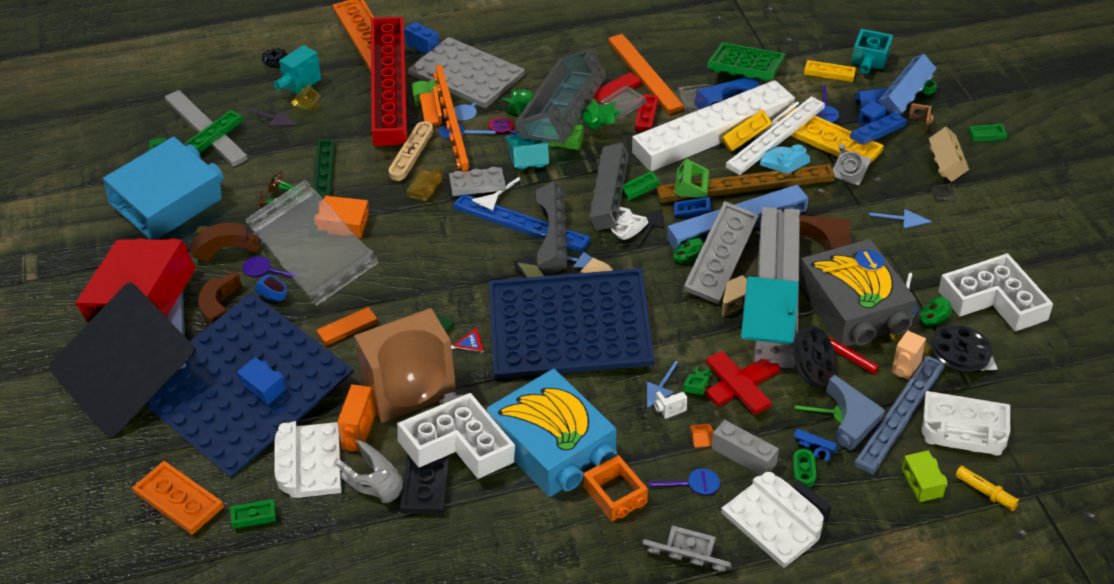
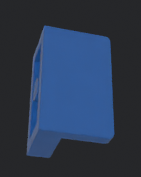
M888 88L855 93V101L860 100L861 109L871 101L880 104L878 100Z

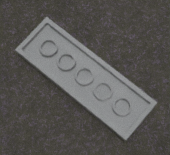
M724 201L683 290L719 304L727 282H729L759 215Z

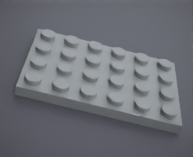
M447 37L408 68L409 75L428 82L434 79L433 73H436L435 66L442 65L449 92L472 103L475 102L476 105L485 109L525 75V69L450 37Z

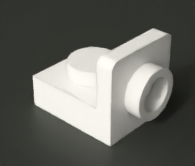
M659 391L655 395L654 407L658 413L662 414L664 419L687 411V396L684 392L664 398Z

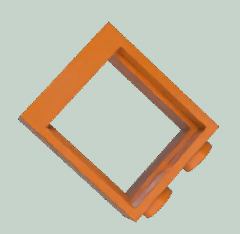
M351 384L337 421L342 449L361 452L355 441L360 440L366 443L376 415L372 387Z
M619 455L583 473L584 489L611 521L625 517L629 512L643 507L648 502V488ZM621 475L634 492L613 502L600 486Z

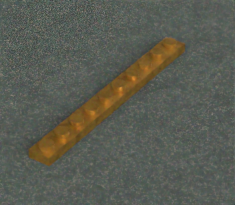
M825 164L801 167L789 174L780 171H770L709 179L707 197L834 181L835 174L831 165ZM701 180L691 181L692 184L701 188ZM676 183L656 186L660 203L700 198L683 197L675 194Z

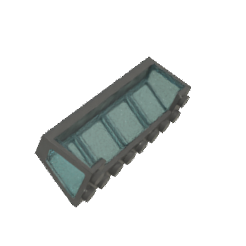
M593 49L561 58L556 62L515 122L522 138L557 143L566 142L586 107L606 78L605 70L601 67L598 56L594 53Z

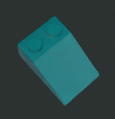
M539 133L534 134V136H541ZM520 134L505 136V142L514 168L526 169L527 166L540 168L544 167V164H549L548 143L546 141L522 138Z

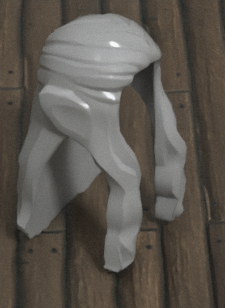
M360 440L355 441L361 450L364 461L375 471L371 475H359L337 458L335 460L336 466L342 470L341 478L357 492L374 495L380 498L382 503L391 502L400 495L403 488L401 475L382 454L367 443Z

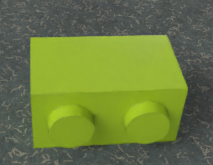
M929 450L904 456L902 471L918 501L923 502L943 497L947 487V479L945 475L941 474L937 460L931 456Z

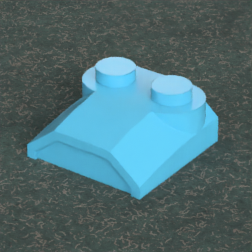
M793 145L791 148L775 147L765 152L760 165L789 174L810 163V156L806 154V148L802 145Z

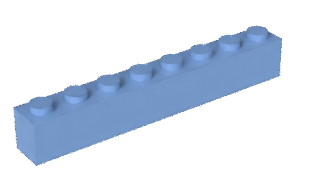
M794 185L735 204V206L758 214L759 216L754 228H757L761 224L762 207L781 209L783 213L784 209H799L800 213L807 211L808 197L798 185ZM720 209L669 225L667 240L674 250L690 239L700 238L704 244Z

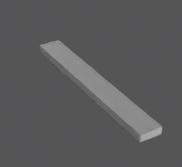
M180 90L165 96V101L196 132L200 133L213 123ZM225 134L211 144L232 167L248 160L247 155Z

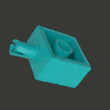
M861 29L854 45L851 63L860 65V71L864 74L869 73L871 67L884 70L891 52L893 35Z
M303 45L279 60L282 77L274 81L273 85L278 91L285 87L298 95L321 80L317 52Z

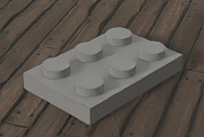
M501 167L449 173L452 196L506 190Z

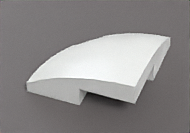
M620 207L617 227H613L611 230L615 236L625 240L636 235L649 222L646 217L634 215L630 209Z

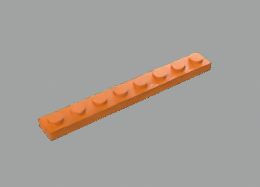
M436 65V73H433L434 82L438 83L436 87L438 95L441 94V97H439L441 107L444 106L445 108L443 109L444 119H448L446 127L447 131H451L449 138L451 144L454 143V146H452L453 154L458 157L456 159L457 169H461L462 172L469 171V163L442 65Z

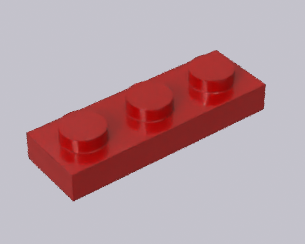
M642 94L635 122V131L645 132L653 128L659 96Z

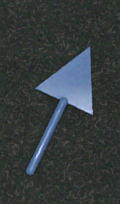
M904 209V216L869 213V216L904 220L903 229L932 223V221Z
M583 252L579 259L568 256L566 260L576 262L573 269L584 268L591 261L592 257Z
M678 361L673 363L659 386L647 382V408L654 405L656 392L660 391L664 398L674 394L673 391L665 389L663 386L676 368Z

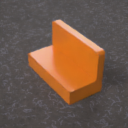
M433 86V92L420 94L424 121H428L433 126L442 125V113L437 87Z

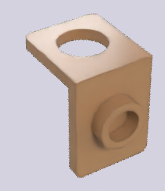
M911 104L909 118L926 121L924 133H927L928 125H932L934 115H930L932 106ZM922 109L924 114L916 115L914 110Z

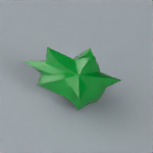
M525 88L517 91L512 89L510 99L501 98L508 104L506 113L517 114L519 117L534 94Z
M593 99L583 113V120L586 126H590L596 131L598 127L604 124H615V116L624 111L614 109L615 102L600 105Z

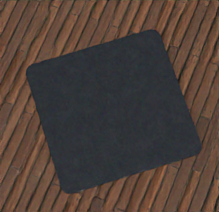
M127 283L55 357L49 365V370L107 437L113 438L186 363L194 353V346L135 284Z

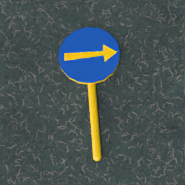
M862 250L856 254V262L823 268V272L857 265L867 271H877L884 266V258L876 251Z

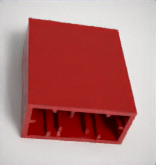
M142 238L136 240H116L75 303L88 324L125 284L133 283L167 317L196 267L188 253L187 246L182 240H146Z

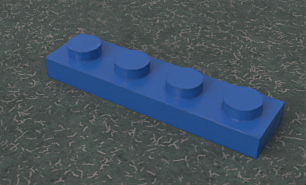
M893 112L852 131L850 138L862 145H866L906 126L907 119Z

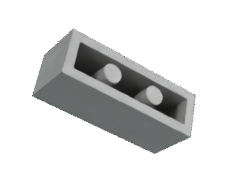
M724 420L713 432L712 449L751 471L763 475L765 472H771L777 465L779 448Z

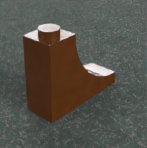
M799 215V234L815 240L826 251L850 244V219Z

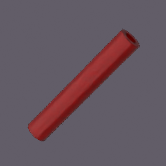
M829 337L835 352L872 374L878 371L879 366Z

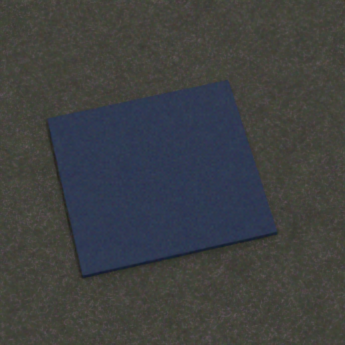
M251 292L190 341L194 346V353L186 361V367L180 368L145 406L229 478H232L275 441V435L282 423L297 422L354 373V369ZM254 357L258 358L261 362L263 360L266 361L274 372L279 371L285 379L283 382L286 390L268 405L242 385L237 371Z

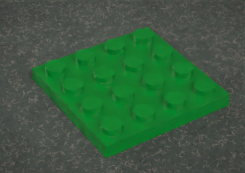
M722 42L709 59L707 68L714 72L726 71L731 75L742 74L747 78L758 77L763 81L773 80L785 60V53Z

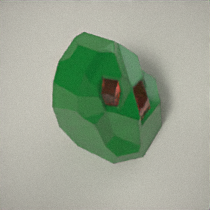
M690 239L686 243L681 244L674 252V261L678 264L695 263L704 245L701 239Z
M943 296L931 300L920 314V323L925 327H935L946 321L952 312L950 301Z

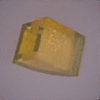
M308 84L297 93L291 104L301 109H310L316 104L321 95Z

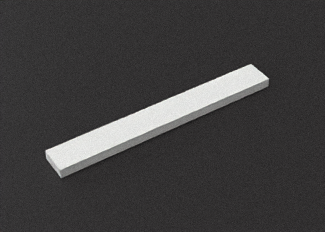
M811 96L726 163V168L741 175L760 160L765 152L775 148L823 110L825 103Z

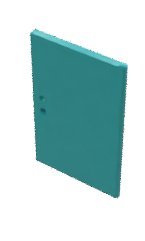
M748 276L741 339L793 344L799 281Z

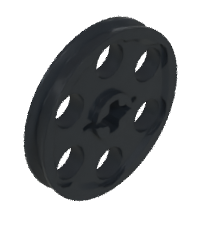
M963 325L942 326L935 331L931 341V350L934 356L944 365L959 371L974 372L982 370L989 364L993 354L992 345L983 334ZM941 335L947 336L950 339H945ZM975 344L982 345L984 348L977 347ZM939 348H944L947 350V352L942 351ZM974 357H979L982 361L976 360ZM956 359H961L964 362H958Z
M816 326L800 329L793 341V357L796 368L802 379L810 386L816 388L826 386L830 378L836 375L837 361L833 345L826 333Z

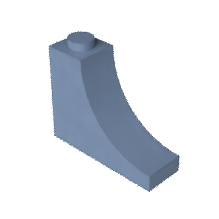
M834 375L829 380L826 392L837 402L843 418L842 424L838 427L835 440L852 451L881 422L885 410Z

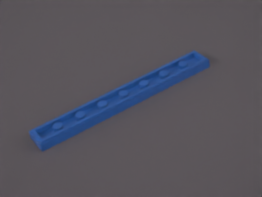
M461 195L453 204L455 210L545 240L547 235L548 222L495 205L492 211L473 202L472 199L475 198L468 195ZM566 229V248L582 253L590 243V237Z

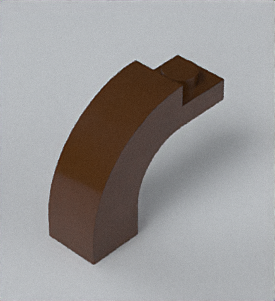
M220 223L210 226L200 232L190 244L192 257L207 262L211 260L218 250L224 247L236 246L255 253L260 248L258 236L251 232H246L245 225L239 223Z
M236 271L231 272L220 280L214 276L201 289L198 303L203 321L207 327L227 312L221 305V302L242 288L240 276Z

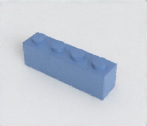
M925 54L913 58L878 101L886 108L889 114L893 112L903 113L907 109L906 105L916 98L915 94L924 88V83L933 77V72L937 68Z

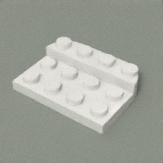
M926 391L922 434L925 437V442L932 445L937 444L973 452L1001 455L1007 446L1010 435V405Z
M296 421L282 423L275 435V478L278 489L290 494L291 498L342 493L341 469L335 464V460L337 458L340 459V435L337 422L297 426Z
M765 472L763 475L755 477L750 487L721 508V513L783 568L819 540L822 531L823 515L787 482L775 476L772 472Z

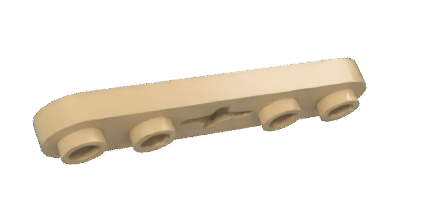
M419 122L415 126L389 167L391 179L400 181L407 176L433 134V125L430 122Z

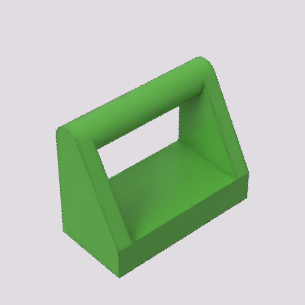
M686 158L677 169L675 194L683 197H707L709 170ZM691 176H702L701 188L691 183Z

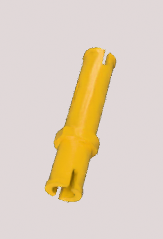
M963 465L957 470L956 478L987 495L991 501H997L1011 511H1014L1018 506L1019 499L1005 492L1003 487L995 486Z

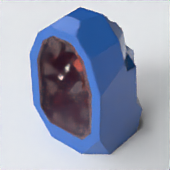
M268 274L257 282L255 292L269 301L274 300L278 302L286 298L287 287L277 277Z

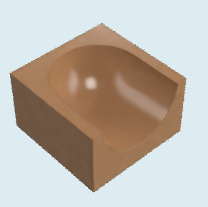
M432 308L354 335L362 385L372 387L375 412L380 423L437 403L444 398L445 394L456 392L451 340Z

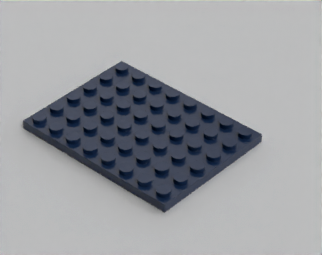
M642 268L489 281L494 379L543 375L552 369H555L558 373L655 366Z

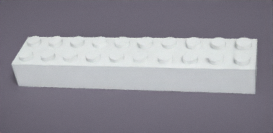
M776 80L632 136V153L649 171L657 170L723 143L721 139L723 135L762 109H764L772 122V120L795 103V97Z

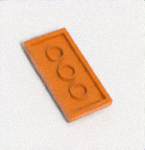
M165 461L160 463L132 487L134 494L191 535L224 507L221 500Z

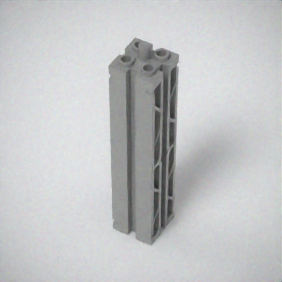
M762 207L759 231L758 278L799 281V209H784L783 213L781 209ZM797 296V310H796L795 335H796V333L798 332V296ZM755 341L754 363L760 359H769V362L778 363L780 367L794 368L793 344Z

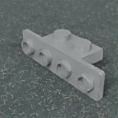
M672 526L667 545L643 540V545L647 547V551L654 554H660V551L669 553L668 557L676 560H681L682 557L688 558L690 563L703 566L704 563L710 564L712 569L725 572V569L731 570L732 567L731 562L711 557L716 540L714 536Z

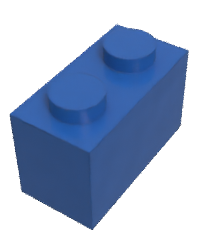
M413 22L404 29L406 45L424 54H427L440 44L438 32L417 22Z
M254 357L237 371L242 385L267 405L286 390L283 375L279 371L274 372L264 360L261 362L258 358Z

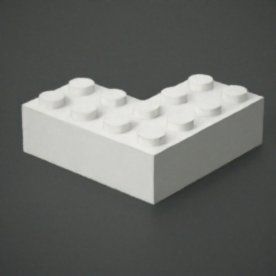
M1008 253L943 274L938 290L944 298L950 301L953 310L959 317L993 306L1014 331L1047 321L1053 306L1048 297Z
M471 393L397 423L398 442L418 467L456 452L478 479L514 463L515 444Z

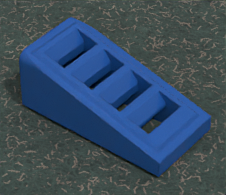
M710 197L674 202L675 218H694L713 212Z

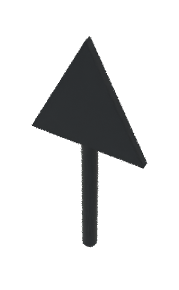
M662 208L646 216L649 226L639 240L638 247L641 246L652 226L664 229Z

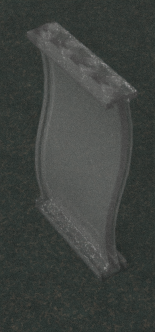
M306 179L245 219L253 234H256L316 306L378 263L373 250H369L356 237L331 206L310 186Z

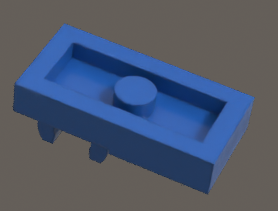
M800 429L795 431L794 438L798 441L797 444L805 448L810 446L818 447L814 451L815 458H818L819 453L825 452L826 457L824 461L829 462L831 458L830 452L837 453L839 447L836 443Z

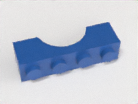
M746 77L697 90L694 104L699 109H703L761 86V84L754 78Z

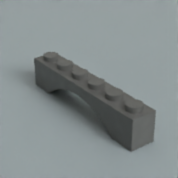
M555 181L536 190V202L548 214L549 218L547 235L537 252V266L547 276L567 268L566 259L568 258L566 253L565 191Z

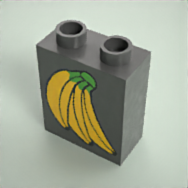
M871 239L801 258L799 288L837 342L844 346L853 344L862 346L870 343L876 337L889 333L899 335L911 327L916 298ZM862 250L876 251L884 258V266L877 271H867L857 265L823 272V268L856 262V254Z

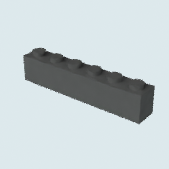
M623 143L603 147L602 154L600 155L598 176L595 179L596 186L593 190L594 197L593 201H591V212L589 213V222L593 224L596 231L617 227L629 156Z

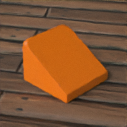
M711 424L690 426L694 447L712 446L714 430Z

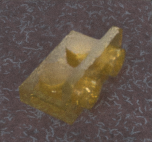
M435 166L433 171L421 169L407 189V196L427 201L429 196L434 193L437 184H440L442 180L440 166Z

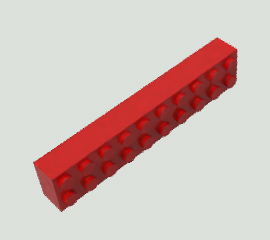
M403 17L371 18V116L373 146L404 145L407 140L405 32Z

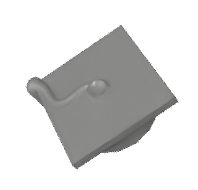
M840 144L839 150L841 153L833 168L835 178L859 186L872 159L862 156L857 152L845 150V144Z

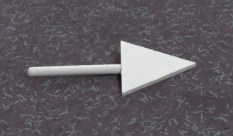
M795 102L783 113H781L778 117L772 120V124L760 133H758L754 138H757L759 135H761L766 130H768L776 123H778V120L781 119L784 115H786L789 111H791L794 107H796L799 104V102Z

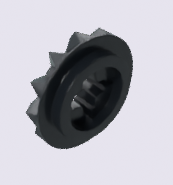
M267 49L263 53L262 61L268 66L280 65L279 60L288 54L285 49Z

